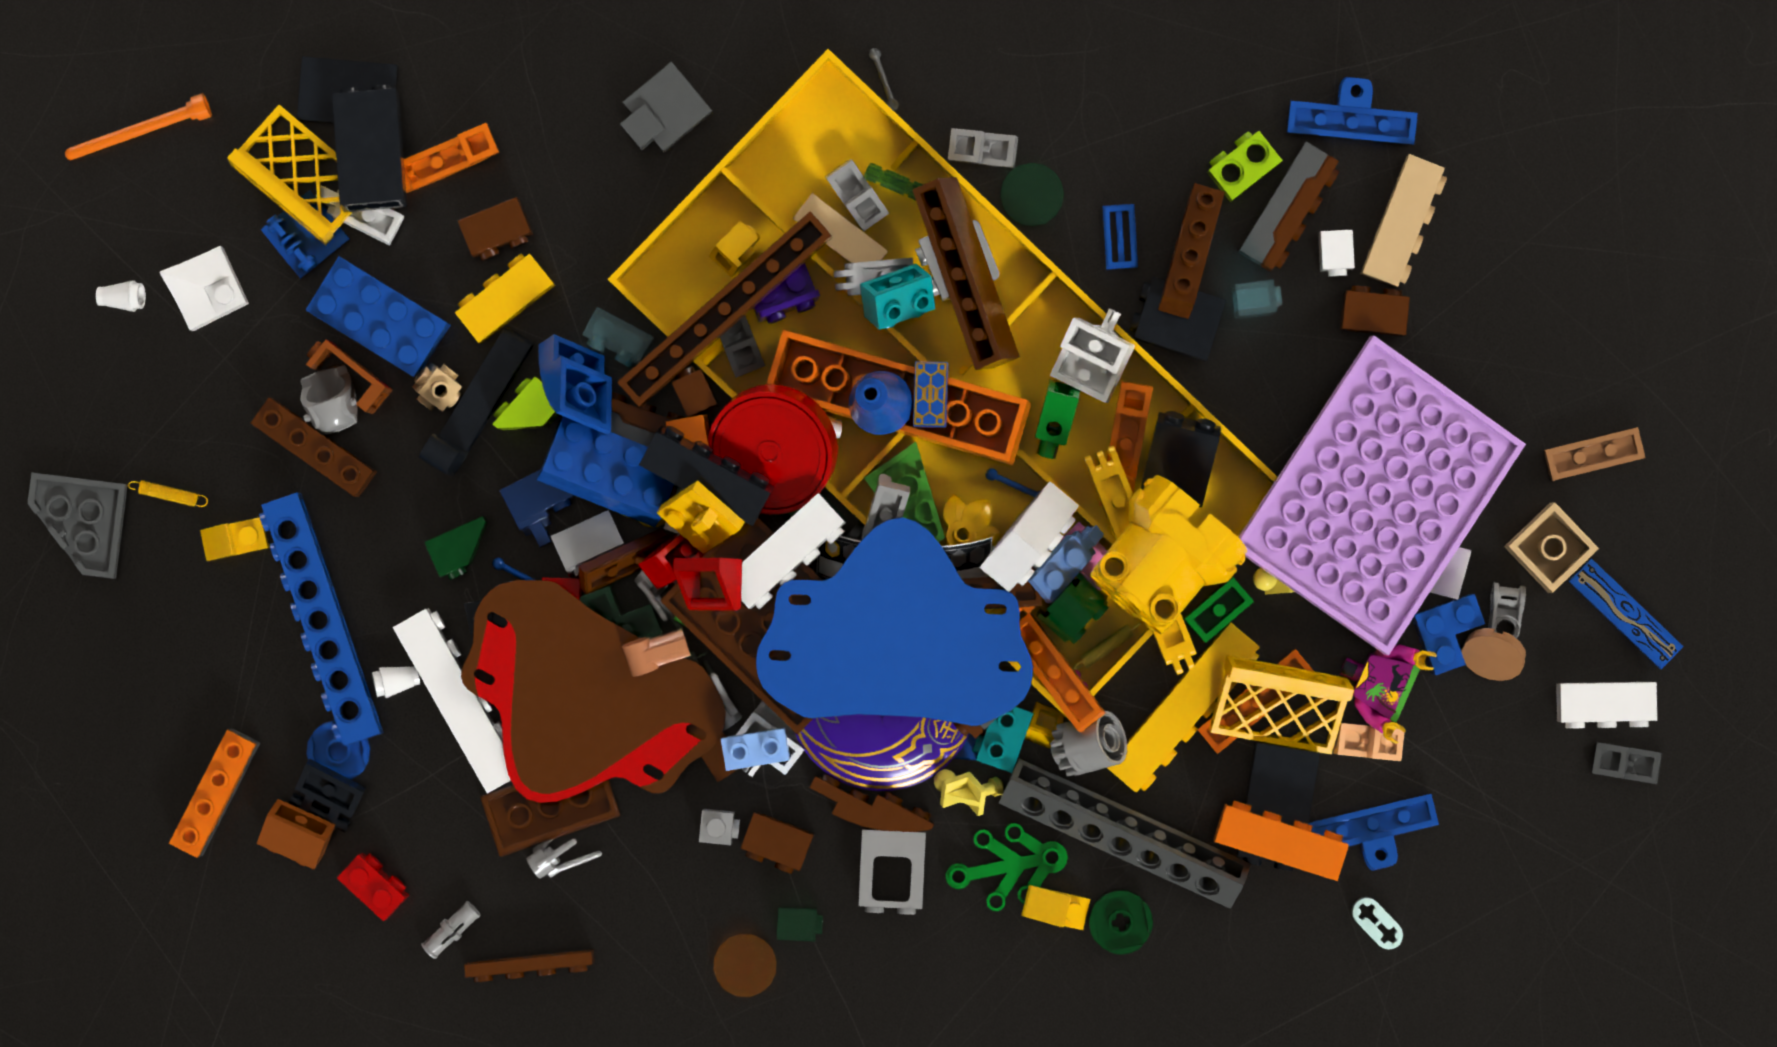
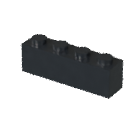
M661 426L655 433L639 465L682 489L687 488L698 480L744 522L753 526L774 488L773 485L769 484L770 480L760 473L752 472L750 474L741 469V464L730 457L725 456L722 459L713 454V449L702 442L696 441L693 443L683 438L684 433L677 428Z

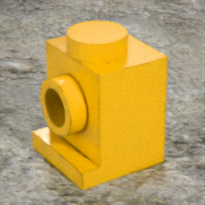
M739 221L714 246L709 257L732 278L740 266L744 265L755 254L756 250L753 249V246L760 239V236L754 228L744 225Z

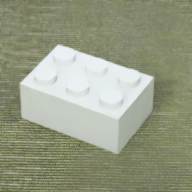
M1049 481L1016 518L979 568L1008 592L1017 583L1023 586L1035 572L1031 568L1036 569L1042 566L1051 555L1049 550L1052 551L1064 537L1062 534H1065L1076 521L1072 515L1079 505Z

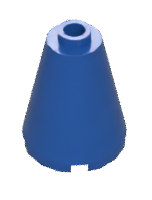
M874 371L864 375L855 383L849 396V410L854 422L864 431L875 435H885L901 429L909 420L913 409V399L909 386L901 377L888 371Z

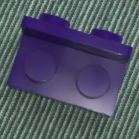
M805 263L753 308L759 323L767 320L768 324L776 323L786 318L785 313L797 309V312L801 313L816 306L814 302L818 301L820 293L818 290H815Z

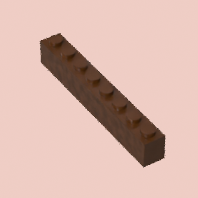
M810 211L617 383L641 408L830 241L832 235Z

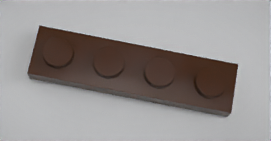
M592 949L467 962L464 965L465 978L473 977L474 982H486L493 980L492 975L505 974V979L524 977V972L536 970L537 976L556 974V968L568 967L569 973L583 972L588 970L587 965L594 963V952Z

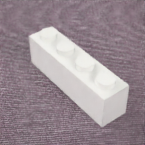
M819 493L742 562L741 601L749 609H752L755 605L758 609H761L773 598L770 592L778 584L782 586L785 582L793 580L797 576L794 570L802 562L808 566L821 554L818 548L825 541L832 544L845 532L841 527L846 522Z

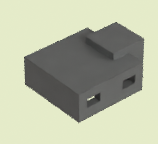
M671 61L623 101V104L632 114L621 122L620 125L641 150L655 141L665 153L708 118L713 111Z

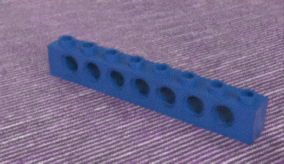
M296 492L262 504L263 513L259 514L264 530H270L274 542L270 543V549L274 560H280L284 572L280 573V578L285 591L290 590L294 602L290 603L291 611L296 621L301 620L305 631L300 634L305 650H311L315 661L311 663L312 672L316 681H322L325 692L321 694L326 711L332 710L335 723H332L331 726L337 742L342 740L343 745L347 746L384 733L302 494ZM292 521L296 526V534L291 539H285L282 536L281 528L286 522ZM298 551H302L307 558L305 566L301 569L294 568L291 562L292 556ZM308 581L314 582L317 587V593L312 599H306L302 594V587ZM318 611L324 612L327 616V624L322 629H316L312 624V617ZM328 641L334 642L338 648L337 655L330 660L325 658L322 653V648ZM338 671H343L348 677L346 687L341 690L333 685V676ZM349 701H353L358 706V714L351 720L343 714V707Z

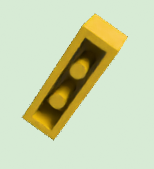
M530 253L526 257L523 254L515 257L507 264L510 269L502 276H499L497 273L482 284L485 288L476 296L471 293L457 304L460 309L455 314L478 343H484L556 286Z

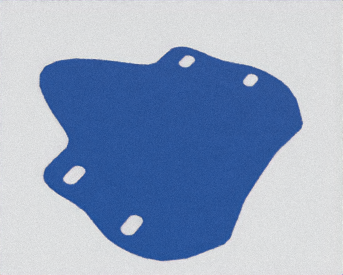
M903 517L887 520L875 527L857 545L840 570L832 578L824 581L790 580L780 586L775 600L772 623L758 647L756 657V669L762 687L774 700L807 718L855 714L924 717L978 726L1010 712L1023 701L1030 689L1033 676L1032 659L1021 636L1020 610L1016 597L1006 590L973 588L965 584L946 552L930 531L916 521ZM794 594L808 595L811 598V602L808 605H793L789 602V597ZM987 604H1002L1006 606L1007 610L1004 614H988L984 608ZM772 650L789 651L791 658L787 661L771 660L769 652ZM1002 661L1019 662L1021 668L1017 672L1001 671L999 663Z

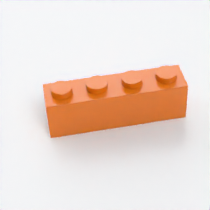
M1235 800L1232 806L1224 804L1213 838L1214 842L1338 881L1349 844L1342 842L1343 835L1325 830L1324 835L1311 832L1312 825L1297 820L1294 821L1293 825L1281 822V815L1264 810L1261 816L1250 812L1252 806Z

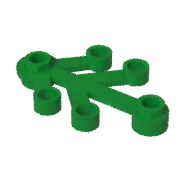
M1010 823L1005 828L1006 838L1010 842H1020L1035 853L1020 856L994 839L988 830L980 829L974 834L975 845L981 849H988L1003 859V861L969 868L962 863L952 864L946 871V881L954 889H963L969 884L970 880L1006 873L995 892H991L986 899L989 909L1000 911L1005 906V898L1024 869L1037 867L1028 884L1018 890V899L1024 904L1025 900L1021 898L1023 890L1028 889L1029 885L1040 887L1049 873L1059 872L1065 867L1068 855L1064 846L1055 841H1048L1043 844L1024 832L1020 824ZM1011 827H1018L1021 833L1018 838H1011L1008 835V830ZM981 833H986L989 836V842L985 845H981L977 841V836ZM1053 851L1057 853L1058 860L1055 863L1046 861V854ZM955 871H962L965 878L962 882H955L952 879ZM997 895L1002 898V904L999 907H993L990 904L992 896Z

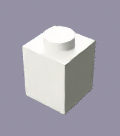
M1353 230L1320 231L1318 233L1320 272L1328 271V277L1347 276V270L1355 268Z

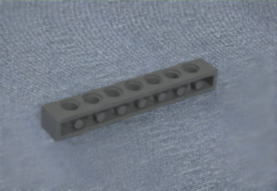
M1020 758L1007 781L999 804L1230 909L1241 892L1251 867L1250 863Z

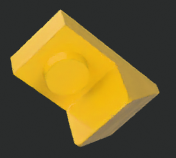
M260 517L200 530L206 561L269 548L267 534L262 526Z
M1029 885L1021 916L1059 927L1066 926L1083 930L1091 899Z

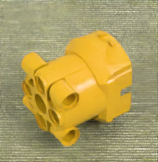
M1155 475L1153 478L1145 481L1143 484L1145 488L1143 490L1138 489L1130 498V525L1096 564L1090 576L1094 579L1096 585L1106 590L1123 610L1133 617L1142 620L1147 628L1163 634L1203 586L1226 583L1237 572L1235 566L1244 563L1247 548L1238 536L1212 514H1209L1196 529L1187 520L1200 504L1173 482L1162 476Z

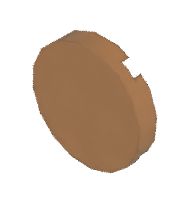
M1492 628L1478 629L1470 633L1462 647V655L1467 667L1475 674L1489 680L1504 681L1513 679L1521 673L1525 664L1526 650L1513 635L1504 631L1502 634L1494 632L1495 629Z

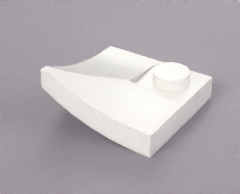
M222 246L160 271L191 331H195L249 304Z

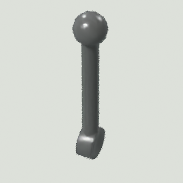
M872 48L868 54L869 58L874 60L888 100L887 105L893 111H896L899 108V102L893 98L880 61L881 52L877 48Z

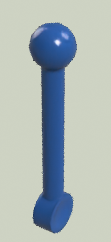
M993 468L986 471V478L990 481L997 480L1034 498L1040 492H1036L999 475L997 470Z
M495 558L492 562V566L496 570L502 569L521 580H535L508 566L502 558Z

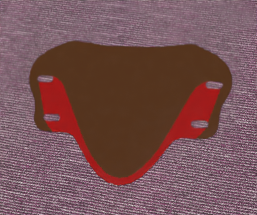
M515 580L499 584L490 590L480 602L474 617L473 644L463 665L461 679L467 690L490 702L500 712L504 757L508 775L515 789L526 799L544 803L557 802L575 796L614 777L625 778L650 793L659 794L669 790L688 764L714 747L724 729L726 718L724 704L705 669L694 661L682 658L660 665L658 669L647 674L632 677L622 645L639 639V637L595 613L557 583L542 580ZM490 612H494L505 618L508 624L506 627L501 628L487 619V615ZM477 669H481L492 675L495 681L493 684L488 685L474 676V672ZM690 724L695 725L706 732V738L703 740L697 739L687 733L686 727ZM646 764H650L661 770L664 776L662 779L657 780L646 774L643 767Z

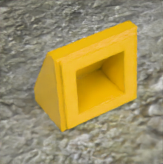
M1036 702L1024 739L1051 749L1050 743L1055 739L1052 736V731L1057 730L1056 725L1063 723L1065 716L1059 710Z

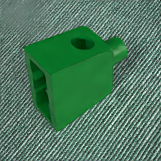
M1049 380L1035 438L1041 439L1037 451L1038 455L1055 459L1059 444H1067L1079 401L1080 390L1066 383ZM1058 422L1060 426L1052 427L1049 423Z

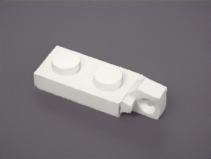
M321 185V198L339 197V189L336 193ZM340 202L323 203L329 206L327 213L336 219L341 213ZM390 208L354 211L343 223L390 246L404 220V215Z

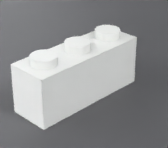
M1656 682L1556 683L1557 722H1565L1566 728H1585V722H1597V728H1616L1617 721H1629V727H1649V721H1657Z

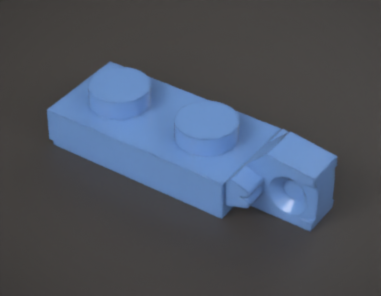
M1095 525L1086 526L1081 533L1075 531L1071 535H1066L1042 566L1036 568L1028 582L1046 603H1052L1076 577L1079 571L1092 559L1096 552L1092 547L1104 536L1103 532Z

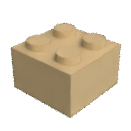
M1555 502L1549 503L1504 546L1548 593H1553L1599 549Z

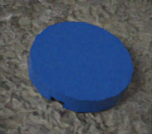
M335 720L325 722L313 732L308 740L306 753L308 760L312 759L351 780L356 778L364 771L369 762L371 750L369 740L365 739L344 746L342 740L337 742L331 724L335 723Z

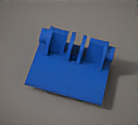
M311 190L301 196L303 199L316 198ZM310 204L314 209L318 211L317 204ZM322 205V215L332 223L334 219ZM285 211L278 216H272L266 221L267 225L261 229L300 279L350 239L339 227L334 232L332 240L325 246Z

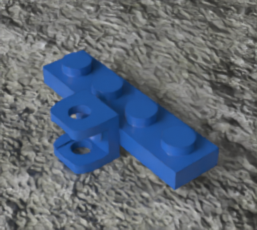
M1344 77L1339 85L1337 105L1290 100L1287 132L1414 145L1418 113L1371 108L1373 95L1371 81L1363 78ZM1354 85H1358L1361 89L1360 94L1356 97H1353L1350 92Z
M1427 794L1308 824L1313 826L1311 832L1324 835L1325 830L1343 835L1342 842L1349 844V846L1360 844L1366 866L1371 871L1396 864L1398 853L1394 836L1437 826L1439 822L1432 794ZM1377 850L1384 851L1386 854L1385 860H1378L1375 852Z

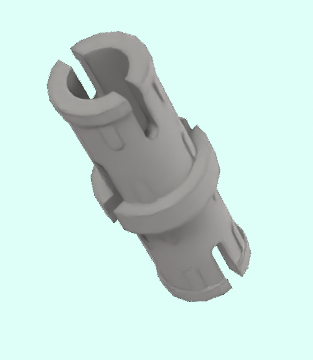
M466 901L448 920L444 919L440 922L441 927L421 944L422 948L429 956L436 959L454 940L458 941L462 938L461 933L481 916L480 912L473 904Z

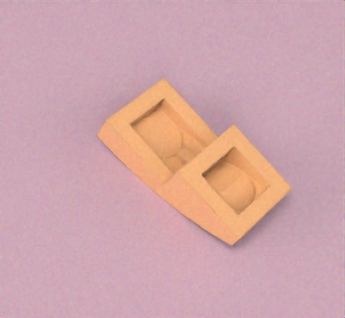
M1341 723L1333 754L1401 761L1404 732L1399 729L1393 732V739L1399 742L1395 744L1387 740L1383 733H1380L1372 726Z

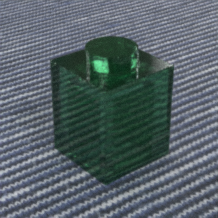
M779 905L777 940L815 942L816 934H822L823 915H817L818 907Z

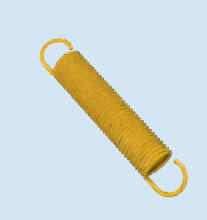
M144 480L128 483V487L132 490L136 489L131 488L129 484L139 483L138 493L142 495L153 496L193 507L196 505L198 496H202L206 499V504L197 506L204 507L208 503V499L205 496L196 495V493L145 482Z

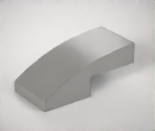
M951 128L948 160L1015 168L1018 137L1016 135Z
M849 159L825 176L863 232L889 214L852 159Z

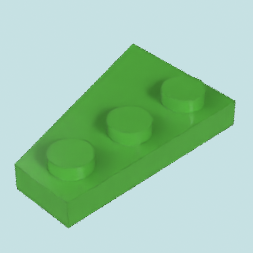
M914 442L864 479L874 493L880 474L890 476L894 483L910 486V494L903 518L916 521L929 530L934 538L940 542L945 536L917 443Z

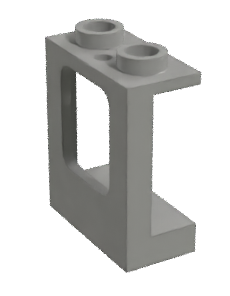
M862 828L859 906H864L865 912L884 913L885 907L897 908V914L914 915L916 914V909H922L926 831L900 832ZM876 857H906L911 860L910 898L907 901L875 900L872 897L873 862Z

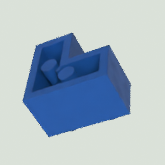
M1468 594L1459 597V599L1422 610L1413 617L1412 621L1423 651H1431L1437 655V657H1426L1428 666L1434 668L1430 670L1431 674L1438 675L1466 665L1456 634L1485 624L1475 594Z

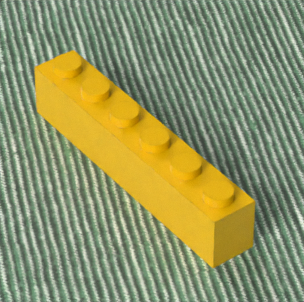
M1233 623L1227 624L1194 662L1195 669L1187 670L1127 741L1125 760L1121 764L1108 767L1107 769L1134 792L1137 793L1140 788L1146 791L1157 778L1153 774L1160 764L1166 767L1177 754L1174 750L1181 740L1186 743L1197 731L1198 728L1194 724L1199 718L1204 716L1207 719L1214 711L1216 706L1215 700L1219 695L1225 674L1223 666L1226 656L1257 660L1260 655L1256 651L1260 646ZM1231 682L1229 692L1234 688L1237 682Z

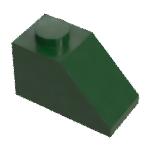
M479 517L424 542L439 577L448 575L449 580H452L467 573L465 567L473 563L488 523L486 517Z

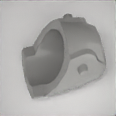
M344 364L322 369L301 379L302 392L300 400L307 413L303 416L304 421H311L314 429H317L320 434L339 432L358 422L356 391L352 378Z

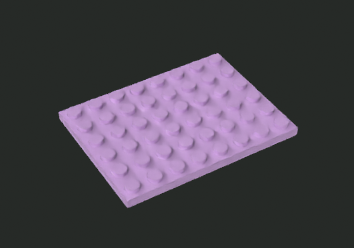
M1370 336L1240 533L1239 539L1247 548L1245 557L1381 653L1389 655L1526 444L1376 336Z

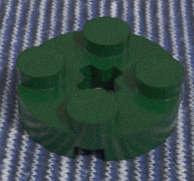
M1114 890L1104 894L1094 903L1089 915V928L1092 937L1103 949L1114 954H1129L1138 950L1147 941L1153 928V917L1149 906L1139 895L1127 890ZM1122 913L1124 918H1130V923L1125 925L1124 931H1119L1118 926H1112V920L1116 919V914Z

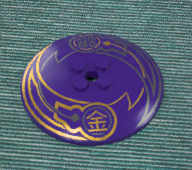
M862 714L814 718L798 735L795 733L806 754L828 775L850 786L873 791L904 789L926 781L945 768L956 757L969 734L964 736L955 727L953 722L924 717Z

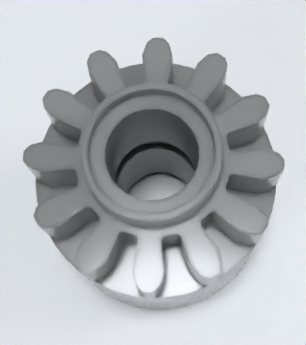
M1105 711L1106 713L1082 733L1076 730L1071 721L1056 725L1057 730L1052 731V736L1055 739H1053L1050 745L1053 759L1059 765V770L1065 769L1067 776H1077L1119 765L1125 760L1127 754L1125 731L1121 722L1113 713Z

